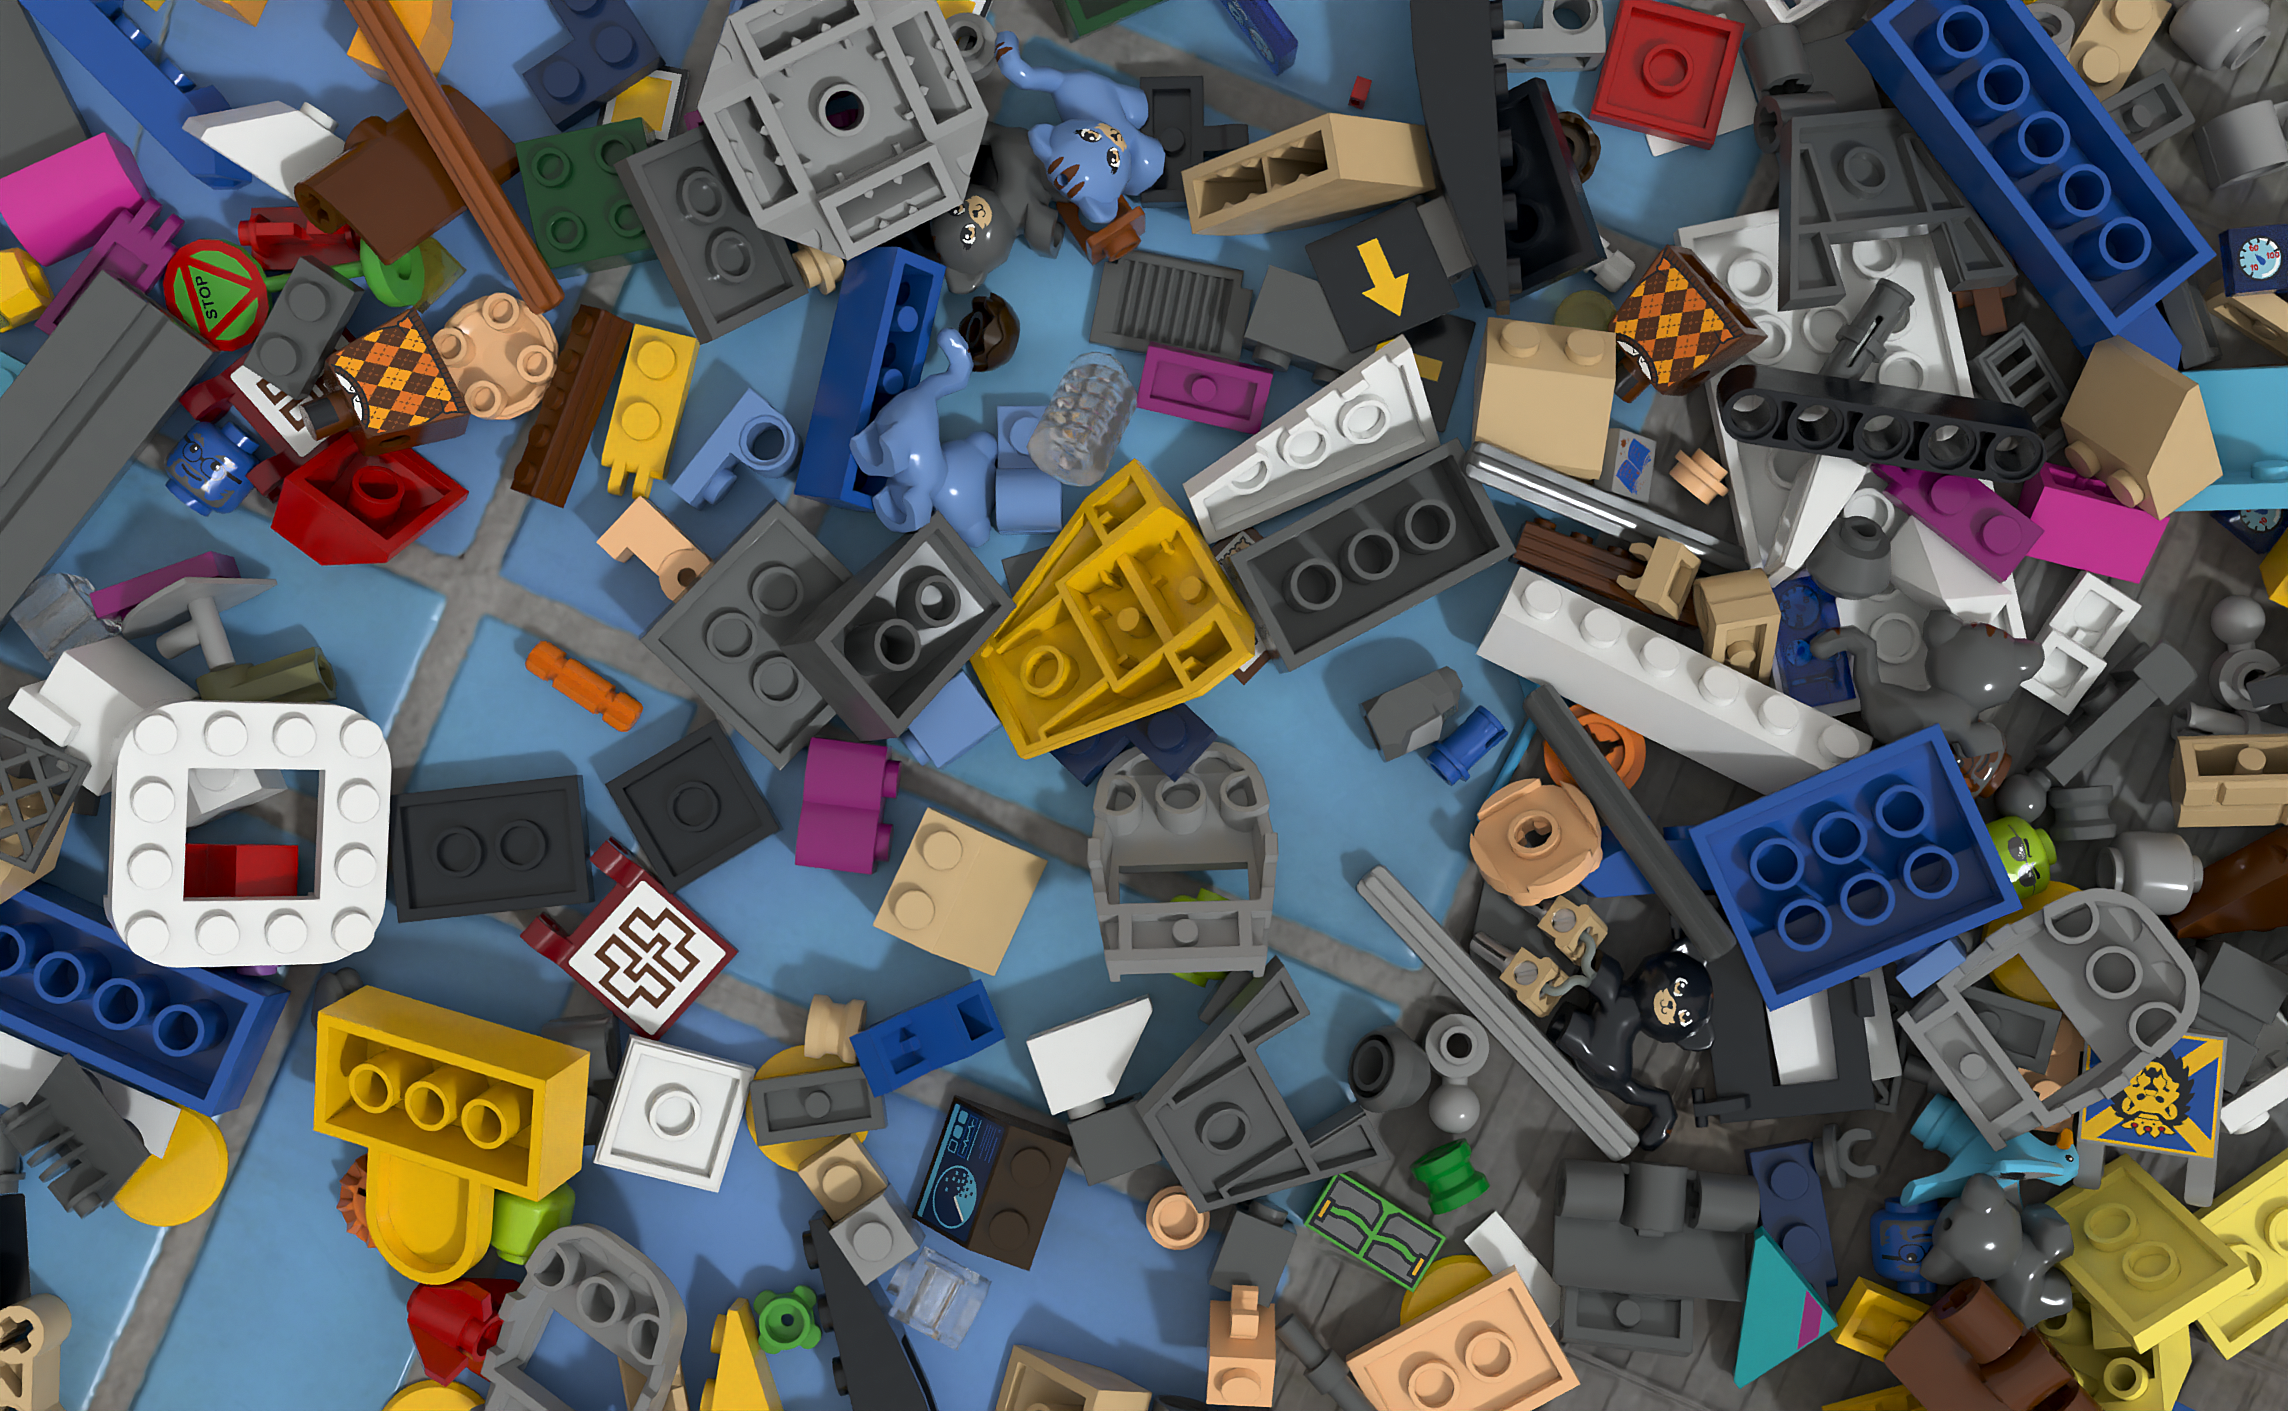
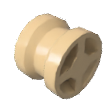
M814 994L807 1020L804 1045L805 1057L819 1059L826 1053L835 1054L843 1062L857 1064L858 1057L849 1037L865 1030L867 1001L852 999L845 1005L833 1003L827 995Z

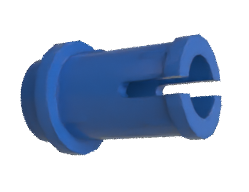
M1479 705L1449 737H1446L1441 743L1434 741L1430 745L1433 752L1426 758V762L1448 785L1453 786L1459 779L1466 782L1470 778L1468 770L1492 747H1495L1504 739L1508 732L1490 711Z

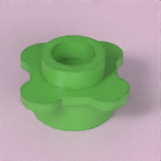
M798 1285L793 1292L776 1294L772 1290H764L756 1297L753 1306L755 1312L760 1315L759 1330L761 1335L758 1338V1343L763 1351L769 1354H777L781 1350L793 1349L799 1345L804 1349H811L819 1343L822 1337V1329L815 1323L813 1306L817 1302V1294L811 1287ZM784 1314H791L794 1318L793 1324L785 1325L782 1322V1316Z

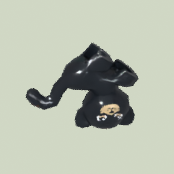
M1687 935L1671 941L1665 950L1645 956L1627 980H1623L1624 972L1620 963L1602 950L1596 949V953L1591 961V967L1597 972V975L1587 988L1582 986L1589 992L1588 1006L1584 1010L1580 1006L1565 1001L1555 1013L1546 1032L1550 1041L1572 1057L1577 1070L1593 1087L1612 1093L1626 1104L1649 1108L1653 1116L1649 1123L1638 1133L1640 1139L1638 1146L1644 1151L1654 1152L1669 1139L1678 1114L1669 1091L1644 1084L1632 1077L1633 1043L1636 1035L1642 1031L1645 1035L1657 1041L1675 1043L1681 1049L1692 1052L1712 1049L1716 1037L1710 1019L1713 1012L1714 995L1712 979L1706 969L1708 961L1703 959ZM1580 966L1577 975L1585 976Z

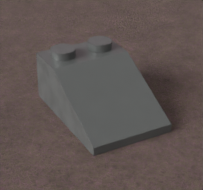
M939 510L931 512L930 523L916 531L905 533L821 602L779 648L860 741L898 738L1017 605Z

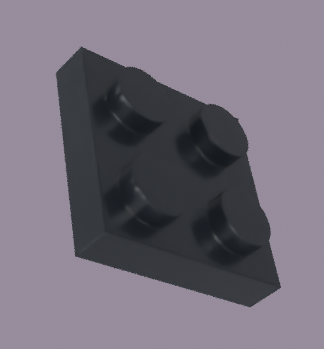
M718 719L704 725L605 784L669 895L680 891L783 830L782 825Z

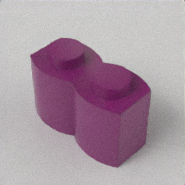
M811 737L806 763L795 865L872 875L877 872L878 861L889 862L893 844L894 825L883 823L886 798L897 799L902 771V761L891 760L892 746Z

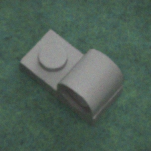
M1543 0L1535 17L1533 29H1524V24L1519 21L1505 20L1504 39L1492 40L1493 64L1506 63L1507 73L1595 71L1606 53V32L1602 1ZM1562 8L1574 11L1580 17L1582 27L1574 30L1563 28L1554 19L1553 11Z
M2272 100L2252 103L2224 113L2192 132L2210 191L2288 169V101L2273 104Z

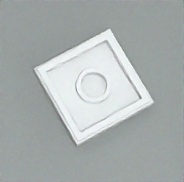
M630 1034L592 1155L593 1163L718 1193L750 1091L749 1082L753 1080L756 1069L752 1065Z

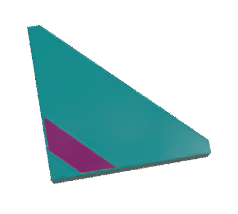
M1763 1226L1754 1230L1753 1234L1754 1243L1749 1275L1746 1280V1298L1742 1305L1739 1340L1735 1365L1732 1370L1734 1383L1739 1389L1838 1326L1836 1315Z

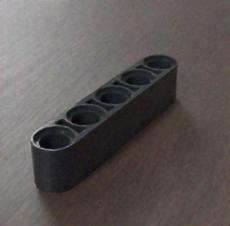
M1754 364L1739 365L1729 369L1721 377L1716 389V399L1724 429L1733 439L1743 443L2002 483H2021L2029 480L2041 470L2046 461L2047 450L2031 415L2023 407L2010 403ZM1747 395H1757L1764 398L1763 403L1751 411H1739L1733 408L1740 398ZM1813 405H1822L1829 408L1827 413L1818 420L1804 421L1798 419L1800 413ZM1881 415L1894 417L1892 423L1882 430L1868 431L1864 429L1866 423L1872 418ZM1951 425L1959 427L1957 432L1949 439L1944 441L1930 440L1931 435L1941 427ZM2010 436L2024 437L2022 442L2011 450H1995L1998 444L2005 438Z

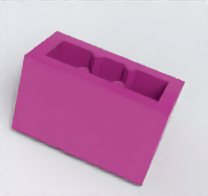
M102 132L0 179V212L18 241L44 267L53 265L96 245L124 209L136 215L144 203L152 197L131 149L106 132Z
M2048 462L2044 463L2041 470L2035 476L2025 481L2017 510L2045 530L2025 556L2137 584L2140 583L2170 520L2168 515L2159 521L2137 505L2133 508L2125 506L2115 497L2108 485L2094 476L2088 479L2080 475L2075 469Z

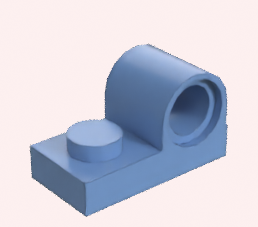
M749 388L669 489L699 511H702L708 502L715 506L724 499L735 484L737 476L732 472L740 461L765 478L778 479L792 473L798 467L803 455L804 445L801 436L770 403ZM769 430L783 432L785 441L781 453L770 460L758 459L754 451L757 438L763 432Z
M1061 405L997 406L998 468L996 469V520L999 534H1060L1063 530Z

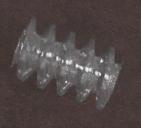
M1090 352L1081 354L1070 362L1026 446L1030 458L1035 465L1061 483L1081 487L1091 486L1100 481L1138 406L1137 392L1131 381L1128 380L1127 372L1123 365L1111 354Z

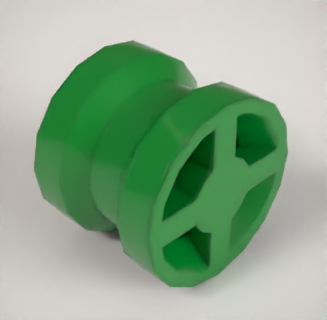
M1465 1138L1441 1145L1421 1156L1409 1166L1415 1179L1425 1183L1429 1191L1427 1203L1434 1215H1440L1457 1209L1479 1197L1490 1187L1484 1173L1474 1169L1470 1161L1472 1149Z

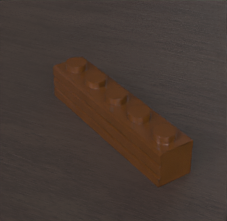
M583 304L580 305L578 313L572 320L571 331L565 347L558 356L557 368L550 386L543 395V404L537 420L529 432L524 454L515 468L514 480L510 489L539 501L564 508L633 328V323L606 310Z
M1534 518L1533 522L1526 520L1521 524L1514 542L1517 552L1509 556V562L1686 629L1695 630L1699 628L1693 604V584L1678 620L1656 614L1616 582L1619 575H1625L1632 579L1643 576L1648 564L1647 561L1644 564L1629 559L1631 553L1619 547L1609 545L1607 550L1592 545L1593 538L1572 531L1570 536L1556 532V524L1541 518Z

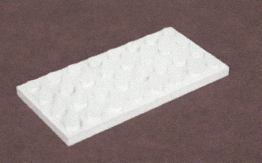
M1779 208L1678 228L1673 233L1675 246L1692 249L1768 335V338L1762 344L1705 382L1722 467L1728 471L1725 481L1729 489L1728 495L1739 546L1744 549L1745 562L1749 565L1748 570L1762 568L1764 570L1797 470L1816 454L1748 444L1733 439L1724 429L1716 399L1717 385L1721 377L1729 369L1739 365L1754 364L1818 374L1838 344L1835 335L1841 326L1852 323L1876 288L1879 279L1885 278L1908 290L1914 296L1915 301L1912 306L1908 307L1885 342L1884 347L1887 349V352L1880 363L1872 362L1860 381L1974 398L1952 293L1948 291L1930 234L1831 245L1846 296L1835 306L1778 312ZM1875 321L1873 322V324L1867 331V334L1865 335L1861 343L1857 346L1849 360L1846 362V366L1850 364L1856 352L1858 351L1862 343H1864V341L1876 325ZM1747 395L1740 398L1733 408L1739 411H1751L1758 408L1763 403L1764 398L1757 395ZM1813 405L1800 413L1798 419L1804 421L1818 420L1827 413L1829 408L1822 405ZM1888 415L1877 416L1866 423L1864 429L1868 431L1882 430L1892 423L1894 417ZM1954 425L1941 427L1931 435L1930 440L1944 441L1949 439L1957 432L1959 427ZM1847 459L1864 466L1867 471L1863 476L1862 482L1834 521L1851 516L1867 517L1879 524L1890 540L1908 515L1883 495L1882 492L1888 484L1870 469L1872 462ZM1978 479L1994 491L1992 481ZM1803 563L1797 571L1772 588L1776 600L1784 589L1793 585H1802L1810 588L1818 596L1821 603V613L1816 623L1805 630H1791L1780 622L1769 687L1830 717L1861 711L1860 698L1852 680L1854 656L1849 651L1838 652L1839 659L1834 662H1827L1812 655L1810 662L1801 668L1789 666L1783 657L1785 645L1793 639H1802L1810 645V640L1818 629L1854 625L1876 640L1878 672L1881 682L1896 684L1918 691H1926L1931 688L1926 678L1924 666L1928 649L1922 638L1924 621L1929 613L1890 582L1883 592L1862 600L1842 599L1819 588L1811 579ZM2011 573L2007 580L2000 584L2011 591L2013 595L1990 625L2006 631L2014 638L2027 639L2013 574ZM1830 667L1834 668L1838 674L1835 683L1820 681L1790 687L1788 684L1791 679L1821 674ZM1824 682H1826L1829 699H1827ZM1816 683L1822 684L1821 689H1823L1822 693L1825 697L1824 700H1822L1820 697V700H1818L1817 698L1818 696L1822 697V694H1817V691H1819L1820 689L1815 688Z

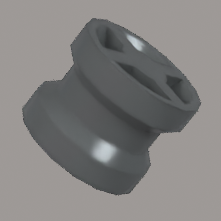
M2112 785L2051 789L2046 792L2047 803L2055 811L2056 822L2050 827V838L2052 841L2117 837L2116 823L2109 818L2108 804L2114 798Z

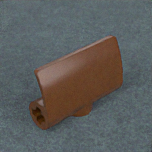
M442 84L440 87L501 186L520 172L515 144L471 100L452 86ZM408 108L388 122L379 116H370L362 120L348 135L341 154L294 186L296 202L307 219L315 227L324 233L333 234L345 224H348L384 265H391L469 209Z
M1971 1277L1951 1289L1918 1318L1883 1356L1886 1367L1928 1411H2105L2075 1380V1373L2055 1346L2035 1327L2028 1329L1979 1277Z

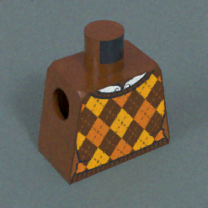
M1667 244L1657 255L1608 324L1607 331L1616 333V343L1626 354L1616 364L1614 393L1623 401L1632 403L1652 384L1662 395L1684 396L1762 344L1768 338V335L1692 249Z
M415 307L403 311L331 354L325 360L323 380L329 394L299 405L304 424L315 441L348 429L359 451L366 457L459 437L465 434L471 415Z

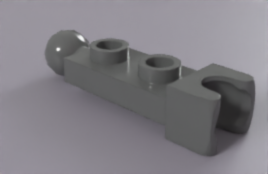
M2165 639L2159 640L2151 648L2146 642L2140 643L2109 672L2117 682L2113 684L2111 681H2106L2096 687L2080 703V707L2084 712L2068 727L2064 724L2058 725L2037 742L2034 750L2038 755L2024 768L2028 774L2010 775L2003 780L1994 795V805L2000 816L2003 818L2017 816L2028 823L2040 817L2046 807V792L2052 787H2064L2148 707L2169 705L2198 677L2192 665Z

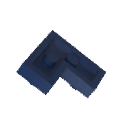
M550 0L574 40L522 75L553 124L563 133L643 78L666 65V62L626 0Z
M1181 703L1049 752L1085 787H1088L1127 744L1132 742L1175 783L1219 736L1186 704Z

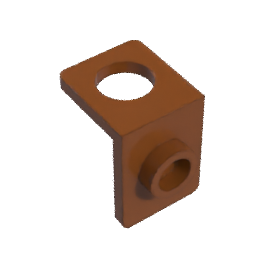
M1122 194L1118 198V211L1114 222L1098 232L1090 231L1081 224L1078 217L1079 207L1072 202L1056 203L1058 213L1092 266L1106 257L1110 262L1115 261L1131 252L1142 241L1139 236L1145 233V213L1140 206L1131 209Z

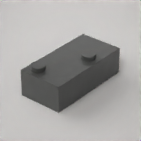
M1458 437L1221 561L1240 600L1255 623V628L1279 674L1297 669L1517 552L1482 483L1466 477L1462 472L1463 459L1466 452Z

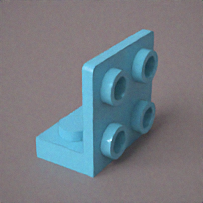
M2288 365L2178 371L2199 384L2223 476L2175 511L2288 509Z

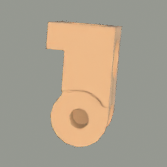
M641 495L596 542L612 558L622 563H626L635 554L659 576L662 591L672 601L713 561L707 553L659 508Z

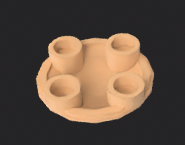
M494 293L490 296H483L463 305L432 339L471 414L485 420H510L532 411L543 400V395L549 388L557 368L559 344L550 322L542 314L535 315L532 313L524 301L506 293Z

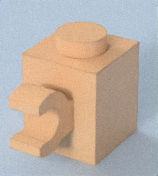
M1232 1285L1231 1301L1210 1300L1207 1338L1206 1404L1272 1407L1276 1364L1275 1303H1271L1269 1308L1258 1304V1286Z

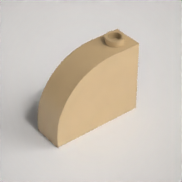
M1336 113L1321 115L1181 171L1192 234L1252 235L1305 228L1361 215L1436 189L1424 125Z

